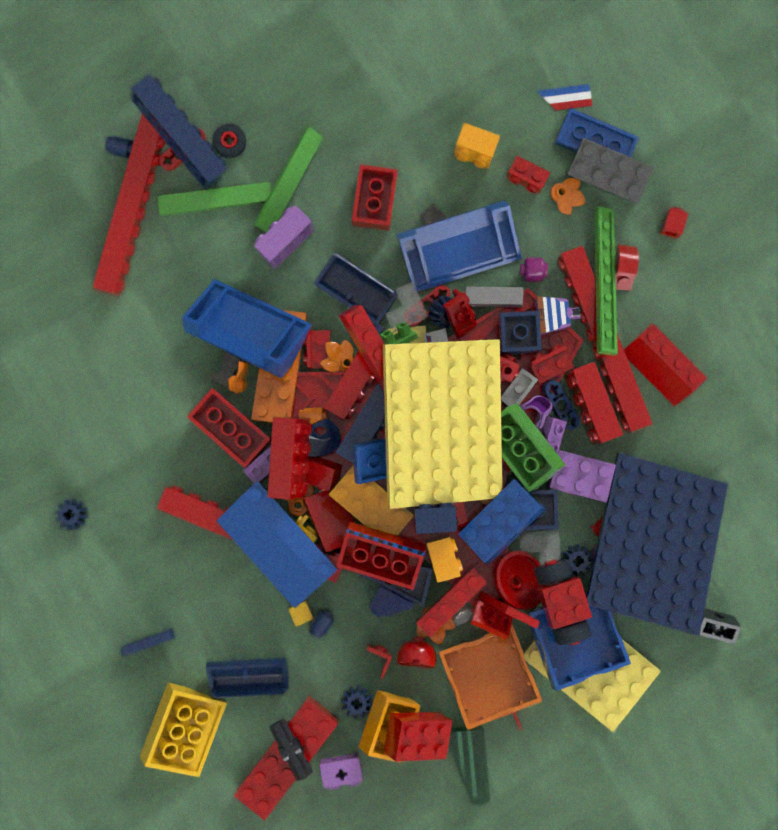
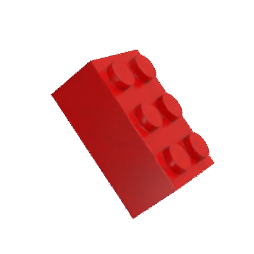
M360 164L352 226L390 231L398 169Z
M441 712L390 713L384 753L395 762L446 759L453 720Z

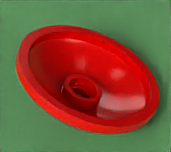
M513 551L506 554L500 559L495 570V584L498 593L509 606L519 610H527L537 606L541 602L537 588L547 586V584L539 585L534 573V569L541 566L540 562L534 556L524 551Z

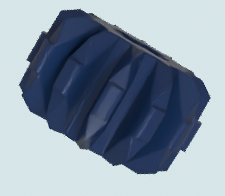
M439 296L438 301L433 300V306L428 307L430 312L427 315L430 318V322L440 329L444 327L449 329L450 327L449 319L443 307L445 303L451 300L448 296L444 298Z
M72 498L71 501L65 499L64 504L57 505L60 511L54 512L56 515H59L55 521H61L60 528L66 527L67 531L72 529L79 530V525L84 526L86 524L83 519L89 518V515H84L88 508H82L83 501L77 503L76 498ZM69 512L74 513V517L69 516Z
M575 544L574 549L570 545L567 546L569 553L563 550L562 554L566 558H560V560L567 559L569 561L574 577H578L579 572L582 576H585L586 572L584 569L589 571L592 569L587 566L588 563L592 564L594 562L588 559L592 553H585L587 547L583 546L580 549L579 544ZM579 558L581 561L577 562V566H575L576 564L573 563V559Z
M357 685V690L350 686V693L348 691L343 692L346 698H341L340 700L344 704L341 709L342 711L348 710L346 713L347 717L354 713V719H357L358 714H360L361 718H365L364 711L370 713L371 709L369 707L373 704V701H370L373 695H365L368 688L365 687L363 691H360L361 685ZM355 698H359V702H361L359 706H356L355 702H353Z

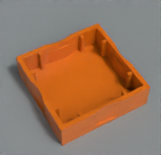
M511 625L510 634L506 640L495 634L488 633L478 640L464 642L439 652L467 730L542 702L533 675L529 671L524 659L523 650L513 625Z

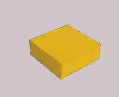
M307 601L301 602L296 608L291 607L288 609L296 627L314 618Z

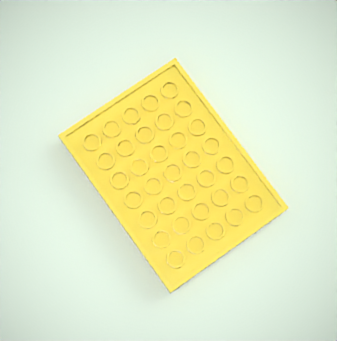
M500 340L383 344L388 508L494 499L502 491Z

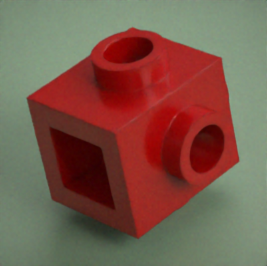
M507 353L504 356L500 354V382L503 383L505 380L512 382L520 370V365L515 361L516 358Z

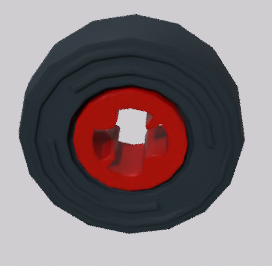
M227 123L221 125L214 132L212 139L217 153L225 158L238 157L246 148L247 140L245 133L235 124ZM228 137H231L232 140H234V142L231 141V145H228L225 141L228 140Z

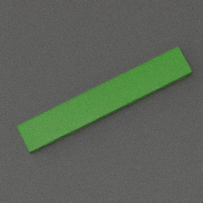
M307 126L303 131L253 226L264 233L269 231V227L274 221H279L323 139V136L311 127Z
M270 182L160 195L157 196L159 214L164 216L265 203L271 193Z

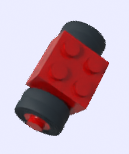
M567 559L545 561L544 565L534 569V573L539 585L550 584L537 588L548 625L552 628L557 645L569 644L571 646L579 644L582 640L591 636L586 619L592 618L581 579L578 577L569 578L572 576V571Z

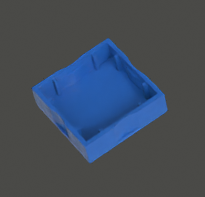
M589 606L592 618L586 620L591 636L582 640L581 643L571 646L569 644H556L552 628L548 625L543 607L525 613L540 622L537 629L532 626L530 628L553 690L558 691L583 682L593 675L608 673L631 664L623 640L615 627L612 612Z

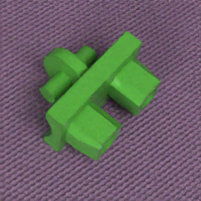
M406 322L397 324L398 333L394 335L390 330L380 334L384 344L410 343L418 338L417 333L411 330Z

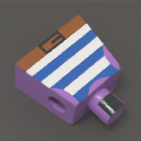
M536 297L534 300L535 311L540 313L541 336L568 329L571 326V319H580L581 317L580 308H569L568 299Z

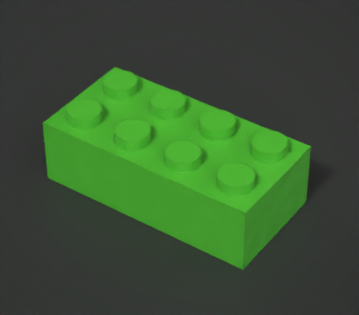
M518 403L507 406L501 412L502 458L528 492L536 490L565 467L566 464Z

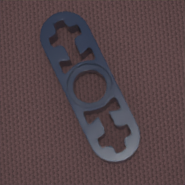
M553 380L544 382L542 393L551 401L552 411L556 418L566 422L569 421L567 417L572 418L571 425L566 423L565 429H576L579 426L580 419L560 383ZM550 385L555 387L553 388L554 393L549 392L551 389ZM559 400H563L565 406L559 411L557 403Z
M173 628L124 645L119 650L121 656L125 657L169 641L176 636Z

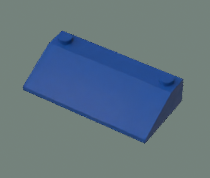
M505 201L396 234L414 293L522 259L510 205Z
M216 279L211 282L182 317L185 332L280 378H283L292 366L312 327L311 323Z
M257 481L217 520L219 525L294 608L338 570L334 562L320 551L274 498L268 497V489L261 481Z

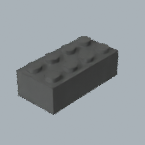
M583 138L566 175L626 201L638 204L654 167Z

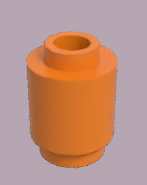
M323 407L304 408V410H299V418H309L310 423L313 425L323 419H328V413L324 411Z

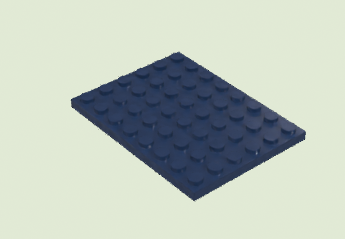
M617 453L615 459L616 467L604 510L586 594L588 605L700 636L728 483L623 453Z

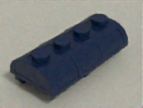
M335 252L313 283L349 308L354 305H362L374 325L381 323L398 296L394 290Z
M286 657L207 661L206 663L210 691L214 698L283 695L289 690V671Z

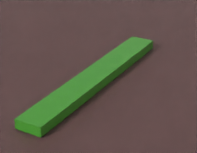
M597 206L594 208L597 353L614 356L618 354L614 209Z

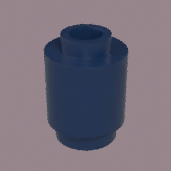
M115 135L107 137L105 142L106 151L112 155L124 158L130 157L133 146L131 139Z
M326 608L324 610L319 609L309 624L308 632L321 639L322 636L327 634L334 623V614Z

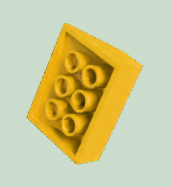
M167 682L139 756L144 766L200 777L227 702L191 688Z

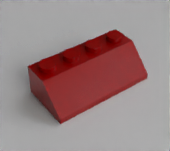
M653 323L647 326L624 348L628 361L674 407L693 393L707 379Z

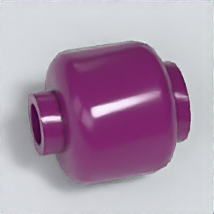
M527 257L524 264H520V275H523L526 282H542L548 275V263L541 257Z

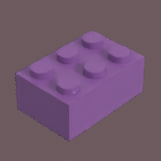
M296 205L293 208L289 207L285 210L283 217L279 221H274L270 225L269 231L265 235L261 234L255 240L256 244L254 247L258 254L275 270L314 232L312 221Z
M559 450L558 455L566 466L548 480L546 488L607 503L616 465Z

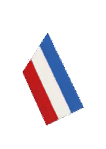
M590 84L537 91L555 110L593 106Z

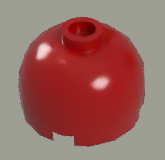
M413 637L412 641H406L399 648L397 664L407 667L435 668L436 652L431 644L424 642V638Z

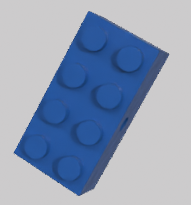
M513 479L458 535L484 563L490 564L546 509L517 480Z

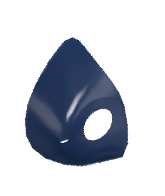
M323 419L312 425V432L309 435L311 450L308 456H325L331 454L339 447L341 442L340 430L330 419ZM324 427L326 433L318 435L314 432V429Z

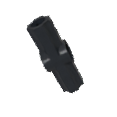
M285 718L270 725L269 729L278 744V750L282 759L289 764L297 781L304 780L313 773V770L304 755V749L297 736H294Z

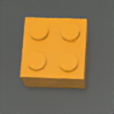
M464 123L456 143L454 156L461 162L469 161L478 168L489 169L500 135Z
M447 535L425 541L437 582L460 577V571H463L460 559L455 557L454 552L458 551L455 540L450 539Z

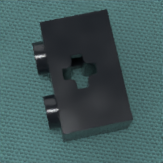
M704 609L700 635L735 644L742 628L735 616Z

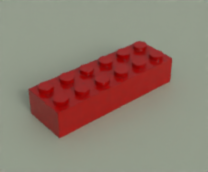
M308 695L288 721L292 733L298 737L303 746L304 755L308 762H310L336 728L339 719ZM276 740L272 742L234 794L235 798L264 821L296 780L289 764L282 759Z

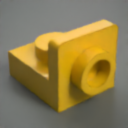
M305 514L304 517L300 515L295 523L315 543L318 539L315 529L309 525L307 527L303 526L310 516L308 514Z

